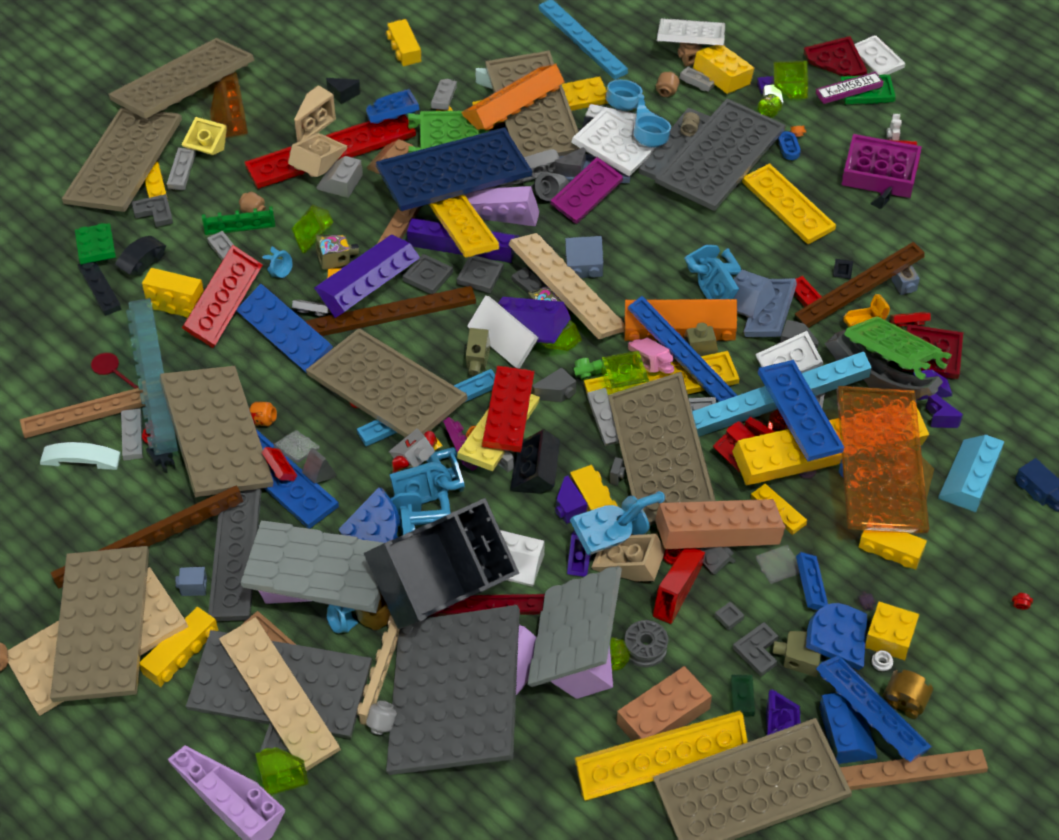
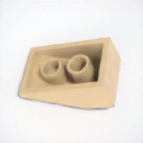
M319 85L306 94L294 119L297 142L317 134L336 120L333 94Z
M317 133L292 145L288 164L294 166L297 170L308 172L310 176L318 177L331 168L345 152L347 145Z
M657 534L630 535L624 543L597 552L592 569L602 572L606 568L619 566L622 568V578L633 581H655L665 548Z

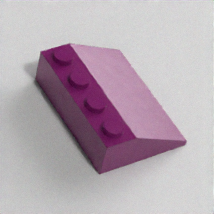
M853 134L842 185L882 192L891 186L892 195L911 198L922 146Z

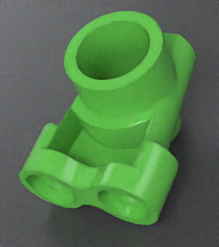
M582 358L574 362L576 378L581 380L590 379L593 374L604 373L601 359L590 363L589 358Z

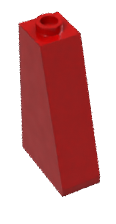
M684 548L659 585L653 617L669 624L673 623L702 568L705 556L704 551L696 548Z

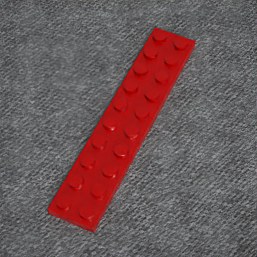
M402 114L396 119H384L383 122L377 124L367 121L325 136L347 145V149L338 158L339 160L344 156L354 157L384 147L398 139L405 140L416 136V131L414 128H409V120L405 114ZM292 146L245 162V167L257 189L306 173L288 164Z

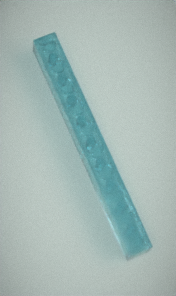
M151 298L128 302L130 310H126L128 321H132L128 325L130 334H134V337H131L132 347L136 348L133 351L134 360L139 363L135 367L137 376L141 375V378L138 379L139 389L143 390V393H140L141 402L146 405L142 409L144 419L148 418V422H145L146 432L151 435L147 437L149 448H153L155 455L178 451L174 425L160 382V374L164 373Z

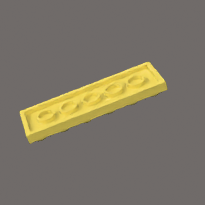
M533 394L530 397L527 420L540 400V397ZM488 408L458 451L457 458L493 471L507 450L482 447Z

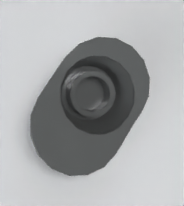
M546 172L538 175L531 188H533L537 197L551 201L569 184V181L563 175Z

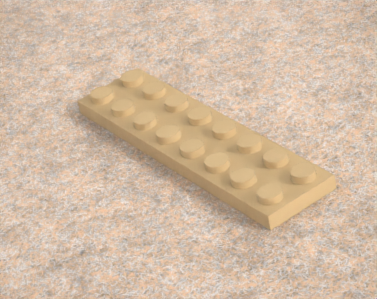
M535 233L510 240L509 246L598 339L624 332L625 324L591 290L574 270L567 267L564 260L559 257L540 235Z
M256 617L219 638L224 649L303 773L341 750Z

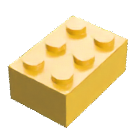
M713 45L698 51L693 65L694 70L703 73L709 78V81H714V84L727 94L749 85L754 71L753 66L726 48L725 45Z
M150 268L142 282L148 308L188 318L204 291L201 279Z

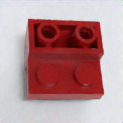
M738 421L726 430V433L713 445V448L741 474L733 454V449L738 440L756 436L741 421Z

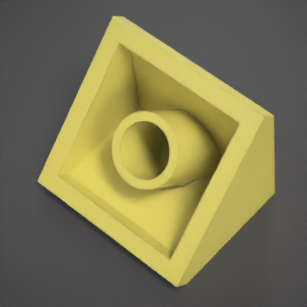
M195 117L182 143V147L211 155L217 154L224 150L227 127L220 123Z

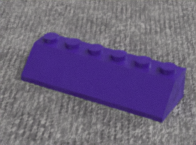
M417 218L411 219L407 229V239L412 247L463 255L441 222ZM491 231L499 242V249L475 256L512 263L515 251L509 246L511 239L519 238L520 235Z
M391 234L317 285L314 289L336 318L420 257L409 242Z

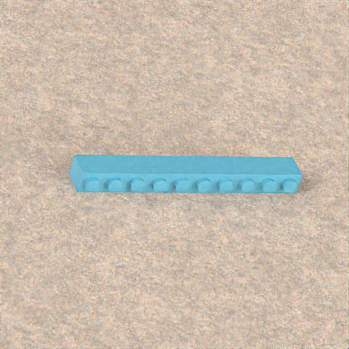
M861 352L806 371L802 375L813 394L817 396L868 378L871 372V365L865 352ZM764 386L692 412L700 437L731 426L738 421L742 422L749 417L754 418L778 408Z

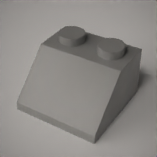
M347 156L337 160L325 173L317 186V190L349 198L363 175L361 160Z

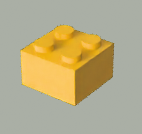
M878 602L867 635L865 648L876 652L887 651L892 657L905 661L919 614Z

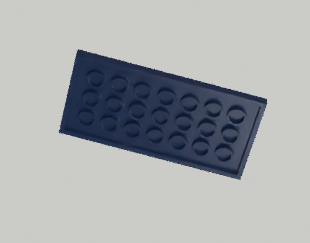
M506 128L376 161V168L400 211L532 176V169Z

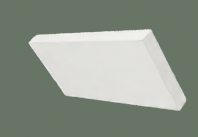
M489 296L484 297L468 324L469 328L489 330L490 346L516 368L522 366L539 338Z

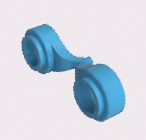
M628 80L611 81L606 92V100L610 106L621 111H630L637 108L633 131L637 141L647 147H659L665 144L669 139L671 125L667 120L655 115L646 108L642 88Z

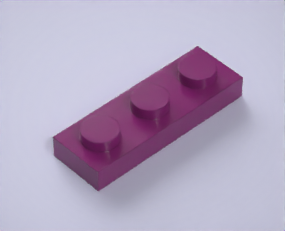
M448 417L443 422L458 453L467 437L462 432L464 428L459 421L455 422ZM461 460L462 464L471 471L478 468L477 465Z

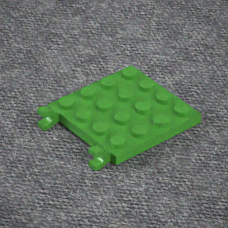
M420 111V115L408 113L409 128H415L420 124L421 147L408 146L409 153L486 133L489 130H477L462 115V111Z
M878 316L847 328L844 334L850 338V341L866 346V349L871 352H878L884 359L899 363L901 368L906 370L914 369L915 375L921 380L926 377V374L921 372V368L926 370L930 368V364L925 362L936 359V364L940 368L945 369L947 364L942 361V358L949 359L952 354L942 352V349Z

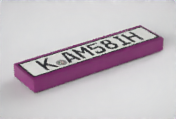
M876 72L818 88L816 89V95L825 104L883 87L884 82Z

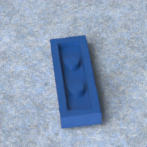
M800 552L796 559L807 607L819 610L823 606L828 605L817 556Z

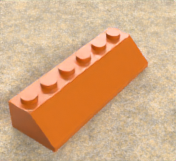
M556 64L541 66L461 113L477 130L484 129L486 131L493 128V124L497 121L498 123L505 121L509 114L514 115L520 112L521 107L532 105L534 103L533 100L546 97L547 92L558 90L560 88L559 85L564 83V80Z
M737 299L647 300L682 338H684L687 329L696 328L698 323H705L707 326L713 327L716 341L736 340ZM625 300V341L642 340L645 338L658 341L628 310V306L636 300Z

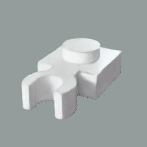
M893 114L890 128H887V138H890V140L899 141L902 122L900 114Z

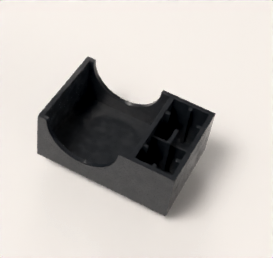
M486 498L364 553L398 630L424 620L427 616L520 574Z

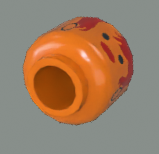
M254 402L249 408L255 426H270L276 420L277 411L270 402Z

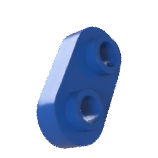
M788 131L783 132L778 140L783 156L788 160L799 158L800 146L795 134Z

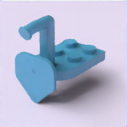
M705 245L684 258L690 272L698 273L699 286L707 299H733L739 288L731 275H738L741 272V267L729 248L721 254L728 263H723L720 259L716 258L720 252L717 245Z
M455 447L434 452L426 460L427 464L389 474L394 496L400 493H418L421 496L422 504L436 500L437 494L441 491L448 492L449 490L459 489L460 492H463L465 485L455 458L458 454ZM450 457L451 467L446 468L441 464L440 459Z
M441 491L437 494L441 510L421 511V496L418 493H400L391 498L399 514L400 525L398 524V526H400L401 536L415 530V525L429 524L450 514L448 492Z
M658 491L655 494L638 500L635 496H628L622 502V509L614 505H607L573 516L570 522L587 555H591L624 543L631 533L634 535H645L649 530V521L643 508L654 503H663L665 495L663 492Z

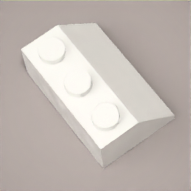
M501 531L520 573L507 579V581L533 587L544 557V541Z

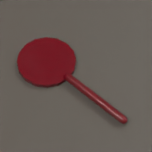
M101 353L92 360L91 368L95 373L108 375L114 372L133 388H138L136 384L116 370L119 366V359L116 355Z

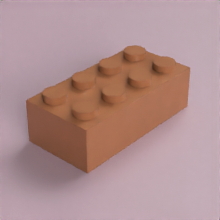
M684 666L618 710L617 724L632 741L681 728L710 709L712 695Z

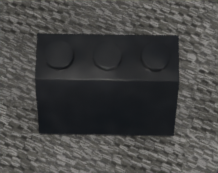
M542 429L523 440L521 452H515L511 491L542 494L555 487L560 446L558 438Z

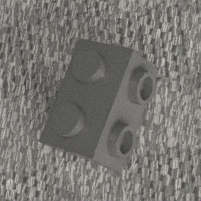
M729 547L696 548L705 552L703 563L714 575L729 561L731 563L736 561L732 557L734 553Z

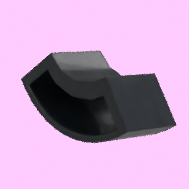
M153 236L141 237L132 242L121 253L115 265L129 275L141 276L149 265L154 262H160L166 245Z

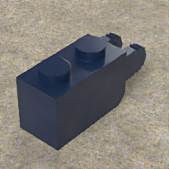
M1036 458L1019 468L1015 479L1018 485L1024 488L1042 506L1047 504L1051 509L1059 512V479Z

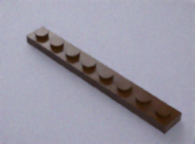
M914 242L908 244L796 312V320L799 323L805 324L808 328L921 260L925 257V252Z

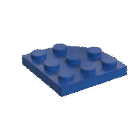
M410 89L381 97L376 100L373 106L369 104L366 108L370 123L375 124L383 122L384 119H396L399 115L414 114L417 110H420L418 102Z
M378 488L339 528V531L342 535L357 537L361 540L388 542L398 538L397 531L398 524L400 525V518L397 508L386 492Z
M839 603L823 606L813 614L809 621L806 648L829 658L839 655L850 667L860 670L864 667L867 614Z

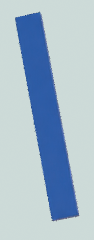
M643 296L628 306V310L662 346L669 349L670 354L711 397H716L717 403L738 396Z

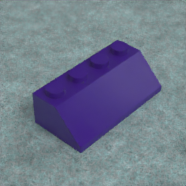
M502 297L498 302L501 307L539 337L536 342L554 344L571 319L564 302Z

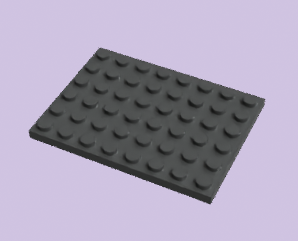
M518 605L426 618L400 629L392 701L397 716L389 735L386 769L389 775L513 759L520 616Z

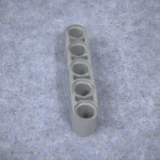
M554 149L524 157L532 169V176L486 189L505 188L535 179L541 173H555V160L560 157Z

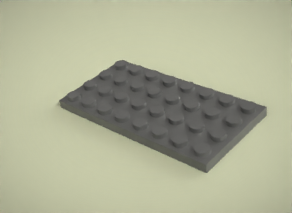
M726 99L655 177V183L715 211L784 132L786 125Z
M210 630L186 704L187 710L270 724L269 718L219 638L228 633ZM272 641L332 736L351 739L358 716V705L362 702L364 688L371 669L372 658Z

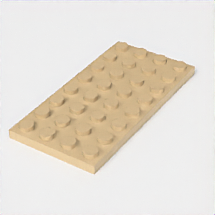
M150 567L147 571L140 655L156 647L163 640L189 627ZM59 621L8 650V663L39 716L64 702H52L50 698Z

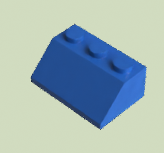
M838 693L822 695L819 709L829 746L837 763L877 759L878 756L867 719L861 713L855 711L851 703Z

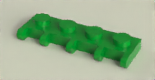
M270 206L269 210L257 212V208H253V212L240 214L239 210H236V214L222 216L221 212L216 217L206 218L205 214L202 215L205 235H213L221 231L230 233L276 227L273 206Z

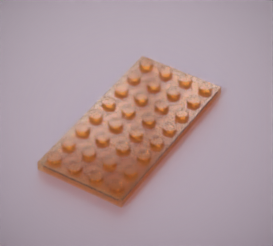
M838 386L837 401L840 438L845 447L842 453L848 529L927 534L929 531L915 391Z

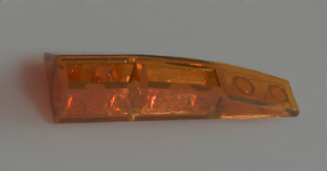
M236 71L233 74L222 77L220 81H216L210 110L212 122L226 125V137L248 134Z

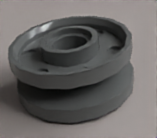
M642 620L633 623L626 630L624 652L630 662L646 668L661 663L666 657L668 635L660 624L655 621Z

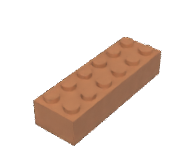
M774 499L659 503L655 518L665 549L780 545L785 530V525Z

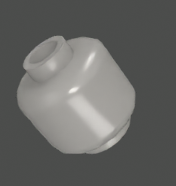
M378 701L370 706L366 723L373 733L382 735L384 732L392 730L397 712L391 703Z

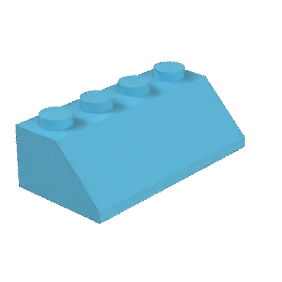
M988 435L963 440L938 499L976 512L1000 457L1004 441Z

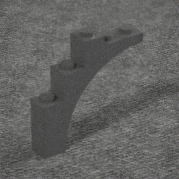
M846 330L836 332L825 343L836 361L865 352L871 365L870 376L864 379L874 394L887 392L896 405L914 401L917 403V399L925 395L932 396L943 383L939 376L925 377V379L921 380L917 376L905 374L887 366L867 352L860 344L850 341V338L844 335Z

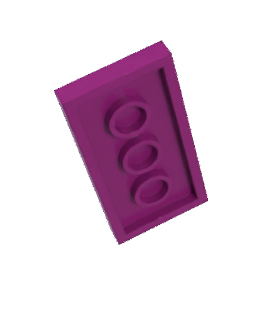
M596 157L551 199L550 204L577 224L623 181V176Z

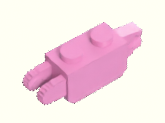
M649 338L636 339L628 343V349L632 352L633 363L649 372L661 371L668 374L674 371V366L670 364L673 361V356L668 348Z

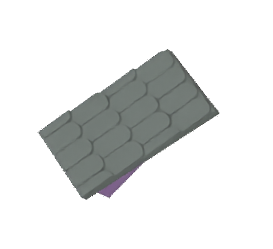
M261 520L241 585L243 588L258 590L265 604L315 601L376 613L381 591L364 553L383 544V542L361 540L353 536L323 533L320 530L293 527L292 524Z
M619 566L609 567L602 572L591 573L584 578L573 579L563 585H555L545 592L538 636L535 640L534 655L530 664L529 686L533 687L551 681L576 699L613 688L610 639L622 568Z

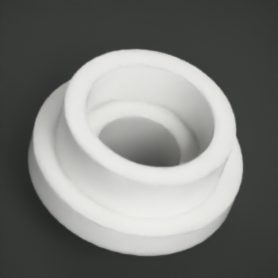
M879 651L873 655L872 665L879 671H888L893 665V658L887 651Z

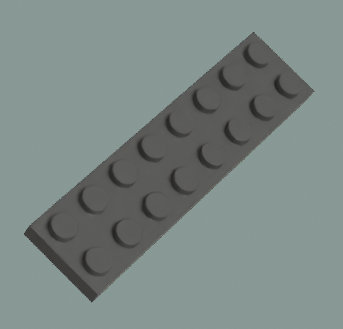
M262 488L240 491L243 502L220 512L218 515L208 614L215 618L216 621L248 620L251 617L253 589L243 588L241 580L244 576L259 527Z

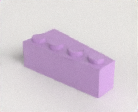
M531 186L490 188L464 194L482 220L536 226L540 211Z

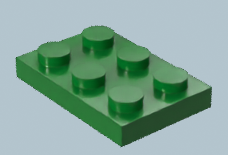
M890 74L878 75L884 82L883 87L845 97V104L895 102L896 96ZM859 76L840 77V82Z
M101 223L96 226L75 229L80 264L116 257L110 223Z

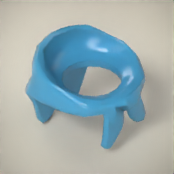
M272 246L270 251L274 255H264L262 258L271 260L267 270L272 277L284 278L292 269V258L285 250L278 251Z
M329 604L327 620L331 629L335 633L349 632L351 628L358 624V621L352 618L351 611L355 609Z

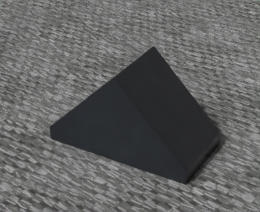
M326 78L327 91L332 93L333 98L341 105L361 93L359 79Z

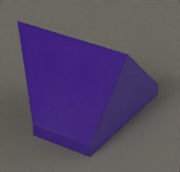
M773 689L769 690L766 704L767 735L800 724V706Z

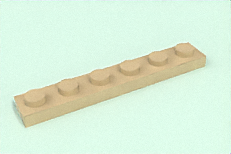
M392 616L389 617L388 632L383 634L382 649H378L376 654V666L372 667L370 671L369 685L366 684L363 697L365 698L363 703L360 702L358 705L357 715H359L360 724L367 725L366 719L370 706L377 703L398 642L400 629H397Z

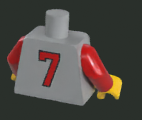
M415 429L389 451L393 457V473L402 471V468L419 466L438 448L442 447L443 445L435 434L427 431L423 435L419 429Z

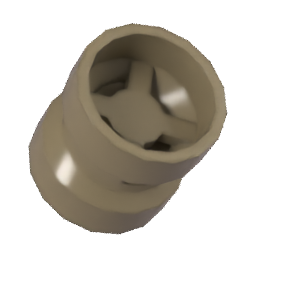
M689 112L683 116L681 133L685 136H693L697 132L700 122L697 114Z

